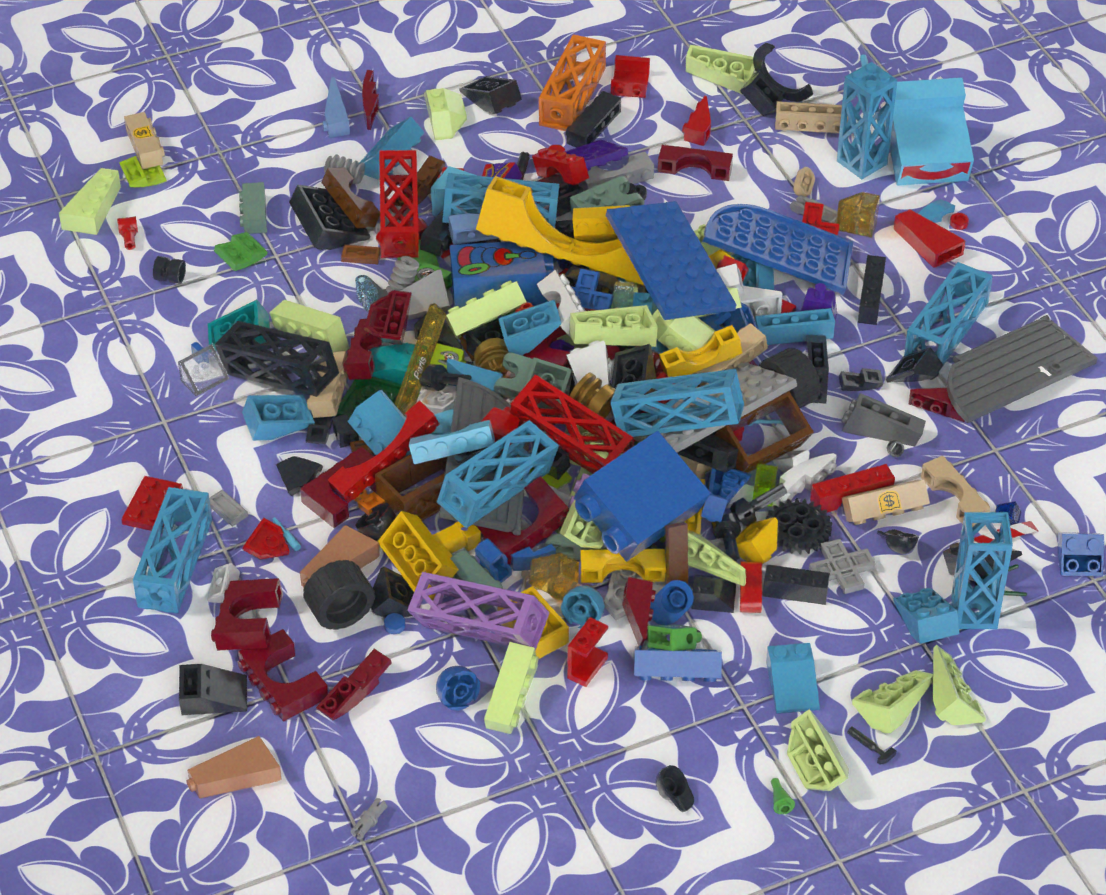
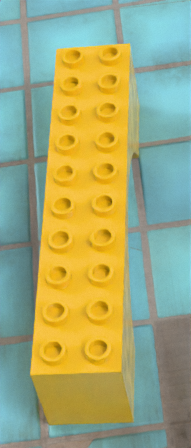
M497 176L493 178L486 190L476 230L484 235L496 236L502 241L514 242L520 247L533 248L538 253H548L554 258L566 259L571 261L572 264L587 266L593 271H602L609 275L623 278L629 283L644 285L619 238L608 242L594 243L568 237L551 226L542 216L534 202L530 187Z

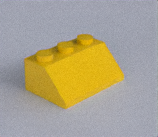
M630 205L573 208L574 238L584 242H608L618 239L606 217L607 209L630 207Z

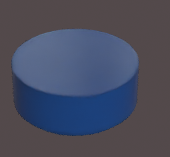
M397 613L386 616L384 619L386 632L389 634H400L405 629V618Z

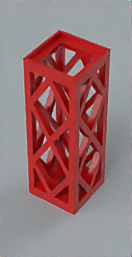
M379 150L381 258H401L402 256L419 258L416 150ZM404 159H411V167ZM385 160H392L385 168ZM399 162L409 175L387 174ZM411 181H412V191L408 188V185L410 184ZM384 182H386L389 185L386 191L384 187ZM392 191H394L395 193L392 195L390 199H388V196L391 194ZM403 191L409 196V198H407L403 194ZM398 197L404 202L400 210L393 204ZM389 208L395 214L394 217L388 211ZM409 208L410 211H409L408 214L404 217V216H403L404 212ZM385 216H386L387 219L390 221V222L387 224L386 227H385ZM412 216L413 226L408 222L412 218Z
M536 374L510 403L512 415L520 419L519 427L529 420L535 423L540 430L543 431L544 429L547 432L545 434L556 442L559 448L569 453L570 460L592 474L619 457L621 453L623 454L634 447V437ZM542 401L552 409L538 408L537 405ZM542 415H555V416H561L562 418H559V417H543ZM550 423L565 424L569 435ZM576 425H579L594 436L581 435ZM584 442L603 443L604 445H591ZM593 451L607 452L608 457L604 459Z

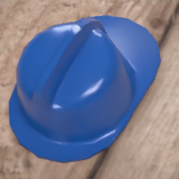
M674 580L666 584L655 595L654 602L650 604V609H653L652 619L660 625H671L681 618L693 604L694 596L690 586L681 580Z

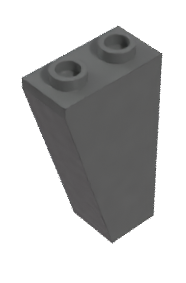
M861 393L856 400L852 399L848 408L850 411L844 413L841 421L844 423L842 431L845 433L889 442L897 440L904 445L914 447L923 435L926 420Z

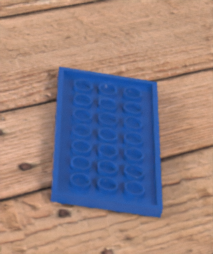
M677 201L607 209V219L664 320L735 311L737 304Z

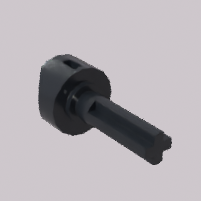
M430 364L421 375L419 382L426 390L441 391L447 384L457 385L458 377L471 380L472 377L471 375L448 373L443 365Z
M780 483L753 499L750 503L743 497L733 502L730 510L732 513L735 512L737 514L739 522L743 526H749L757 521L755 512L787 494V489L783 483Z
M733 512L723 515L721 522L715 521L711 522L714 536L717 539L723 538L726 555L737 562L740 559L736 538L741 533V526L737 514Z

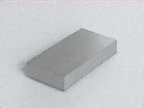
M223 490L209 498L211 509L232 527L248 517V511Z

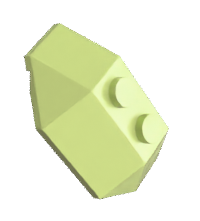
M445 88L426 90L424 97L434 139L453 138L467 120L462 95Z
M658 309L652 315L658 326L657 340L670 350L676 347L682 351L697 350L705 346L715 332L714 329L697 316L664 320Z
M574 500L560 530V534L580 547L601 548L604 544L602 532L593 521L587 522L580 517L575 508Z
M809 709L791 722L792 730L789 737L787 755L804 787L807 790L831 791L848 779V766L832 737L813 712Z

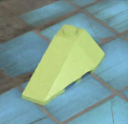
M936 645L933 647V702L936 708V715L940 720H946L951 725L984 722L986 717L978 700L975 699L973 701L969 695V692L972 690L960 678L962 673L952 656Z

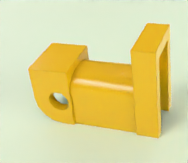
M456 522L450 527L432 535L447 555L452 557V553L462 548H465L467 551L476 548L481 542V531L475 525H470L467 530L463 531L461 528L464 526L460 522Z

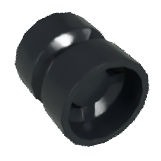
M157 256L153 265L154 280L167 281L168 279L170 283L181 284L186 274L185 260L175 258L170 260L169 257Z

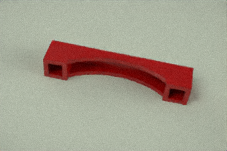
M420 400L405 412L406 420L395 439L383 451L360 465L346 469L341 467L327 479L332 488L347 504L356 499L364 489L375 482L376 473L405 457L406 453L410 451L409 442L411 438L428 435L434 432L437 426L440 425L435 414Z

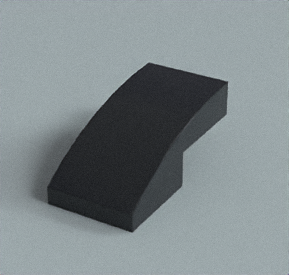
M862 368L860 373L841 371L839 375L842 391L871 390L882 387L884 384L881 370Z
M333 416L313 418L315 423L308 426L306 443L326 444Z

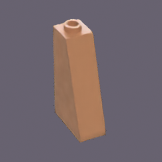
M345 525L300 571L301 586L304 588L311 575L320 567L330 562L349 560L355 562L360 569L380 556L379 542Z
M257 736L188 769L189 779L186 782L190 791H195L200 799L278 782L282 779L279 764L260 736Z

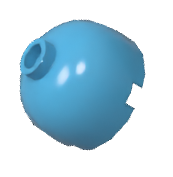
M587 585L576 586L568 591L561 603V611L567 622L579 624L580 626L577 628L580 629L589 617L599 621L605 608L603 597L599 591Z

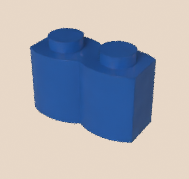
M486 539L477 545L475 554L480 559V565L483 568L485 567L495 580L502 583L512 575V568L507 563L506 555L490 539Z

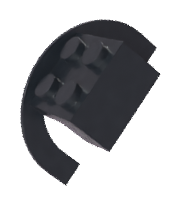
M764 43L755 51L753 64L756 72L740 90L762 116L773 111L777 106V102H781L783 99L800 102L813 95L810 84L800 89H790L782 86L771 77L765 65V57L773 51L775 46L769 43Z

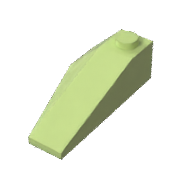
M688 530L689 566L745 586V568L703 536Z
M915 670L896 678L895 683L880 684L878 690L873 692L870 689L863 691L852 699V705L872 729L880 730L883 733H892L903 724L933 682V674Z

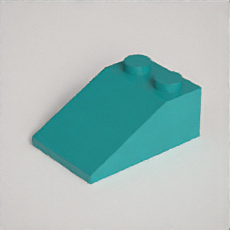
M256 299L208 323L210 351H217L215 343L237 321L270 328L269 313ZM262 335L254 338L260 344L266 342Z
M403 343L402 345L395 344L371 349L375 365L373 377L414 389L421 375L420 372H422L427 364L425 360L422 361L424 358L426 359V347Z

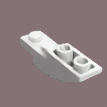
M831 453L814 457L784 473L780 477L779 484L783 483L787 489V494L774 501L773 506L779 507L780 501L787 504V499L792 500L804 488L811 491L812 484L822 482L828 475L833 474L837 466L836 455Z

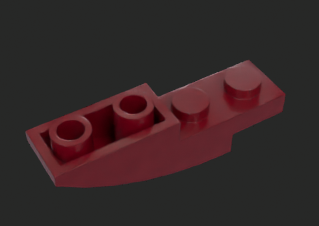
M374 648L348 678L343 676L316 709L331 720L346 714L368 696L380 683L378 678L392 664L391 659Z

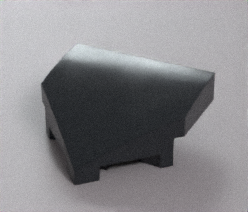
M292 456L276 464L285 487L291 496L300 492V489L306 483L314 480L318 471L321 472L323 468L322 464L297 456Z

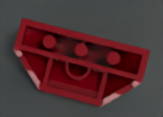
M392 290L387 296L381 297L372 303L369 308L364 331L384 343L402 345L408 324L412 292Z

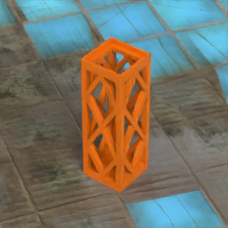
M572 35L539 96V126L566 131L567 127L571 126L576 118L584 112L606 69V41ZM591 47L598 48L595 55ZM586 48L590 59L584 62L577 61V52ZM585 72V74L583 75V77H582V79H581V81H580V83H579V80H578V77H577V76H579V75H581L582 73ZM571 79H573L575 83V87L573 88L570 82ZM565 84H566L568 90L561 94V92H562V90H563V88H564V86H565Z

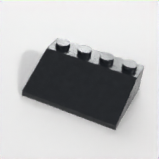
M304 185L296 186L289 203L314 248L332 250L370 239L371 236L367 229L356 228L327 189Z

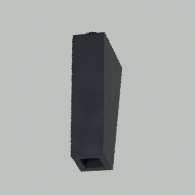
M807 335L805 355L815 367L820 383V393L818 398L812 403L826 404L829 374L826 336Z
M711 433L677 452V454L725 473L736 467L738 448Z

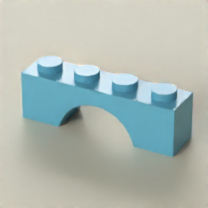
M487 420L470 424L464 429L449 434H428L411 438L409 447L414 464L489 447L495 443V437L491 422Z

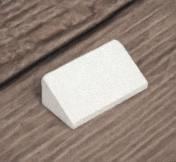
M232 563L214 569L207 598L208 602L223 603L224 592L228 589L230 581L239 580L240 571Z

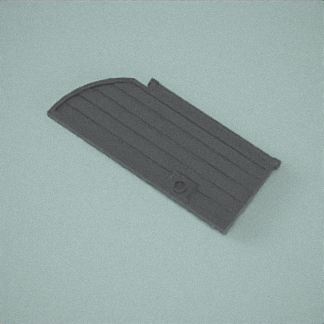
M1045 315L1014 331L962 354L953 356L954 364L951 365L949 370L947 392L954 409L969 423L1096 364L1098 358L1050 320L1048 315Z
M458 377L450 433L464 429L470 424L481 422L494 407L503 410L504 407H511V405L489 388L471 380ZM525 442L523 447L527 452H529L530 442ZM500 451L494 458H499L503 451ZM517 454V455H515L513 458L521 457V456H520L519 454ZM455 455L447 456L444 478L446 474L463 464L456 462ZM503 466L500 479L519 466ZM496 469L476 482L493 481ZM467 473L461 478L462 481L466 478ZM481 489V490H473V491L478 494V493H480L481 491H483L484 489ZM502 489L497 490L494 493L493 499L500 493ZM524 490L472 525L505 532L510 531L514 535H520ZM440 505L439 518L458 521Z

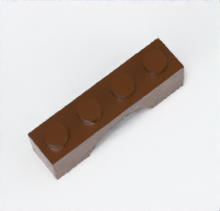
M345 167L327 168L321 183L355 227L375 228L380 217V211L372 201L364 200L350 190L354 178Z

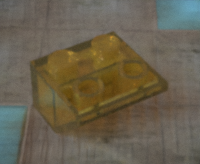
M860 192L839 200L837 224H840L839 231L872 238L877 225L880 195Z
M562 553L532 559L528 583L535 589L548 593L552 598L563 601L568 591L575 588L578 584L579 562Z

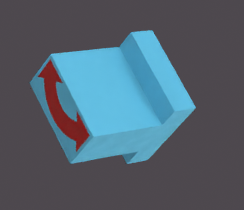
M963 78L897 82L890 140V153L897 186L969 180L974 158L963 108L966 97Z

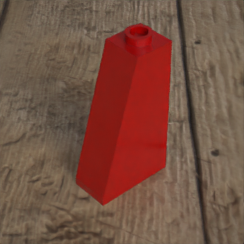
M911 209L895 215L894 230L933 268L964 255L966 241L963 238Z

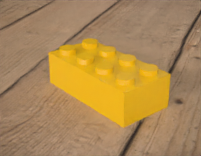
M401 511L378 540L380 547L414 592L422 572L453 578L459 570L418 515ZM436 593L428 595L431 600H434Z

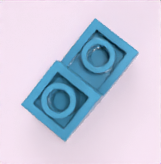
M940 199L924 207L918 214L934 223L942 222L943 216L953 213L956 205Z

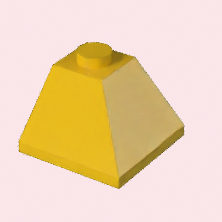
M776 517L756 521L740 533L736 538L740 558L747 562H762V564L772 558L771 555L777 550L778 520Z

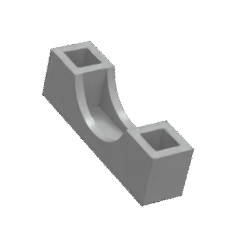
M646 152L629 156L627 165L619 170L608 171L597 166L591 167V170L588 171L589 179L580 182L579 185L583 191H586L619 176L626 177L629 183L632 184L654 178V163Z

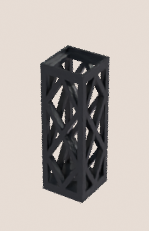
M237 321L215 343L226 375L317 397L339 374L330 342ZM262 335L267 343L260 344L254 338ZM302 345L307 352L299 353L293 348ZM288 352L291 355L284 356L282 353ZM271 361L272 364L266 365L263 362ZM326 361L327 366L320 365V363ZM248 364H255L261 369L252 372ZM317 371L323 372L325 375L321 377ZM294 373L300 379L292 382L287 374Z

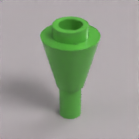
M773 778L770 781L773 788V810L777 814H787L794 809L795 801L782 788L779 779Z

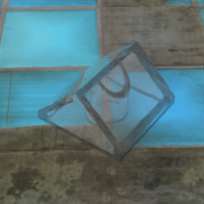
M212 344L178 361L180 380L195 396L230 379Z

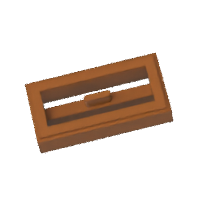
M344 245L341 262L378 265L381 247Z

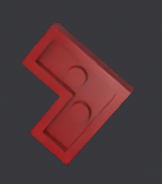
M805 202L802 222L838 235L840 224L821 222L824 204Z

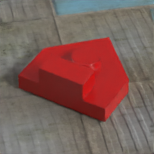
M265 518L260 521L242 549L259 559L289 555L290 551L285 542L282 527Z

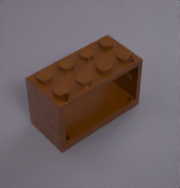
M787 392L742 416L739 424L722 427L716 431L715 435L738 448L736 467L733 469L749 473L787 452L801 447L814 431L790 392ZM776 411L790 436L747 456L733 432Z
M412 455L398 460L393 465L375 474L376 494L393 508L396 516L403 511L418 515L421 521H424L440 510L437 500L444 481V473L404 496H401L399 493L441 469L445 472L447 457L414 464Z

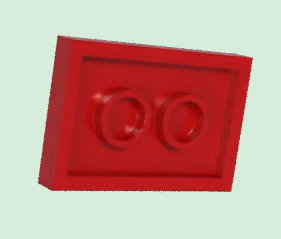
M144 475L121 519L122 525L152 531L168 487L183 489L182 483Z

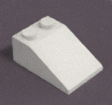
M743 286L744 292L739 294L740 301L749 306L754 320L755 316L781 313V291Z
M446 385L441 391L424 390L409 401L407 405L411 408L420 400L434 414L451 410L454 407L456 386Z

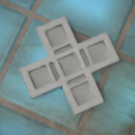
M841 539L821 543L820 549L825 560L810 563L809 570L830 573L829 581L837 579L844 594L863 590L865 583L859 573L873 570L876 565L868 548L848 553Z

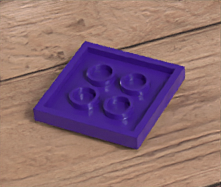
M601 139L564 151L567 154L583 157L587 171L591 170V167L604 166L609 161L622 160V157L629 155L626 147Z

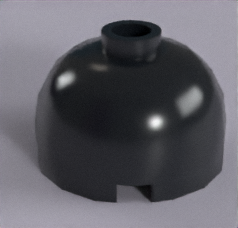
M382 503L373 507V513L369 516L365 513L355 525L358 532L378 542L397 517L393 508L388 503Z

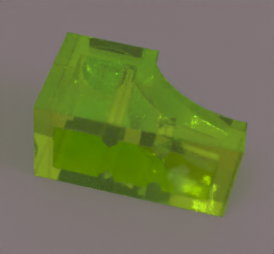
M757 464L752 500L776 486L778 466ZM773 502L767 505V507H772Z

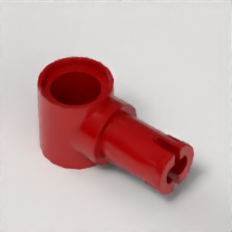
M136 216L117 218L119 235H122L124 238L125 248L127 250L134 249L136 247L135 235L138 233Z

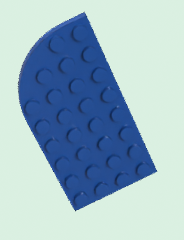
M731 204L721 207L711 215L706 224L702 242L777 269L780 272L793 275L799 279L809 281L815 285L818 283L825 284L827 289L844 294L846 291L853 241L751 204Z

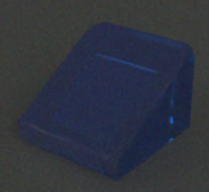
M1016 501L996 506L995 512H1008L1010 525L1019 523L1021 510Z

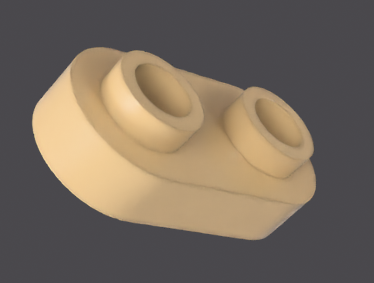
M804 167L797 172L793 188L797 196L807 197L812 192L815 176L810 168Z

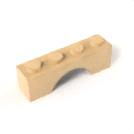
M943 455L923 464L921 479L925 480V483L932 491H947L959 499L956 518L962 524L964 512H990L989 504L978 495L976 489L968 484L964 476L959 474L953 464L948 462Z

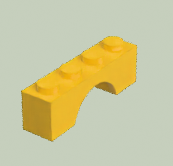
M733 325L714 332L711 340L697 350L682 351L676 347L659 354L665 374L668 377L693 374L742 354L740 338Z
M644 549L627 562L619 553L613 554L609 550H581V583H602L609 573L616 570H630L640 575L643 580L665 582V549Z

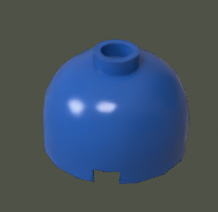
M457 665L446 668L441 672L436 681V694L439 700L450 710L459 711L469 707L467 704L472 699L475 701L480 692L479 679L475 673L464 666Z

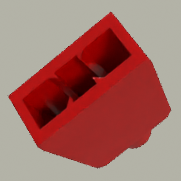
M494 407L481 422L490 420L495 442L518 428L520 419L512 415L511 407H504L503 410Z

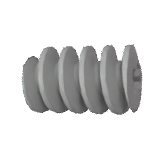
M335 154L333 158L332 156L327 158L324 172H326L327 168L345 167L354 178L352 184H359L362 181L365 173V164L363 162L359 164L355 160L352 163V159L348 158L346 160L344 156L340 158L338 154Z
M402 256L401 260L395 261L394 273L390 275L389 286L386 287L388 293L392 290L401 291L413 284L419 269V263L415 259Z

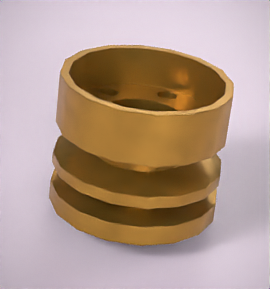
M492 338L482 342L474 353L475 365L501 373L504 378L508 370L503 366V359L509 353L505 340Z
M589 372L576 384L570 397L605 419L612 410L611 400L616 389L609 384L601 388L602 380Z

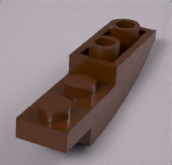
M429 155L417 172L418 205L431 193V187L437 181L443 167L446 166L445 161ZM411 181L410 184L408 185V188H409L411 191H412V181ZM403 191V194L407 198H409V196ZM398 197L393 204L394 206L402 207L404 202Z

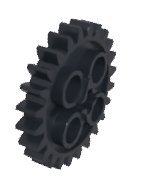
M798 498L795 499V502L787 499V504L780 501L779 507L774 505L773 510L768 511L766 519L776 517L778 520L777 547L782 545V551L790 549V553L793 554L795 550H798L799 555H801L802 550H805L810 554L811 548L814 551H818V546L821 547V543L829 542V536H831L832 532L831 516H827V510L821 511V505L815 507L814 501L807 504L806 499L802 502H799Z

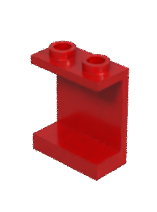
M616 55L614 77L611 79V94L615 96L646 98L650 75V58Z
M589 617L568 645L567 679L584 687L588 686L608 659L607 652L595 647L608 630V625Z

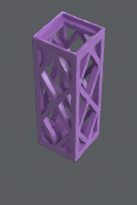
M422 572L407 610L426 628L506 646L509 645V642L534 647L535 650L549 616V611L534 595ZM436 593L435 598L432 601L428 595ZM444 595L457 598L442 603ZM423 598L431 606L430 610L420 608ZM487 604L506 609L485 615L477 605ZM472 608L479 618L472 620L451 614ZM516 620L514 628L500 626L501 624Z

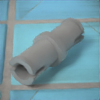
M376 798L369 809L363 811L360 815L361 819L351 829V834L354 837L359 833L357 839H363L367 831L377 824L379 816L387 808L384 800L379 805L381 799Z

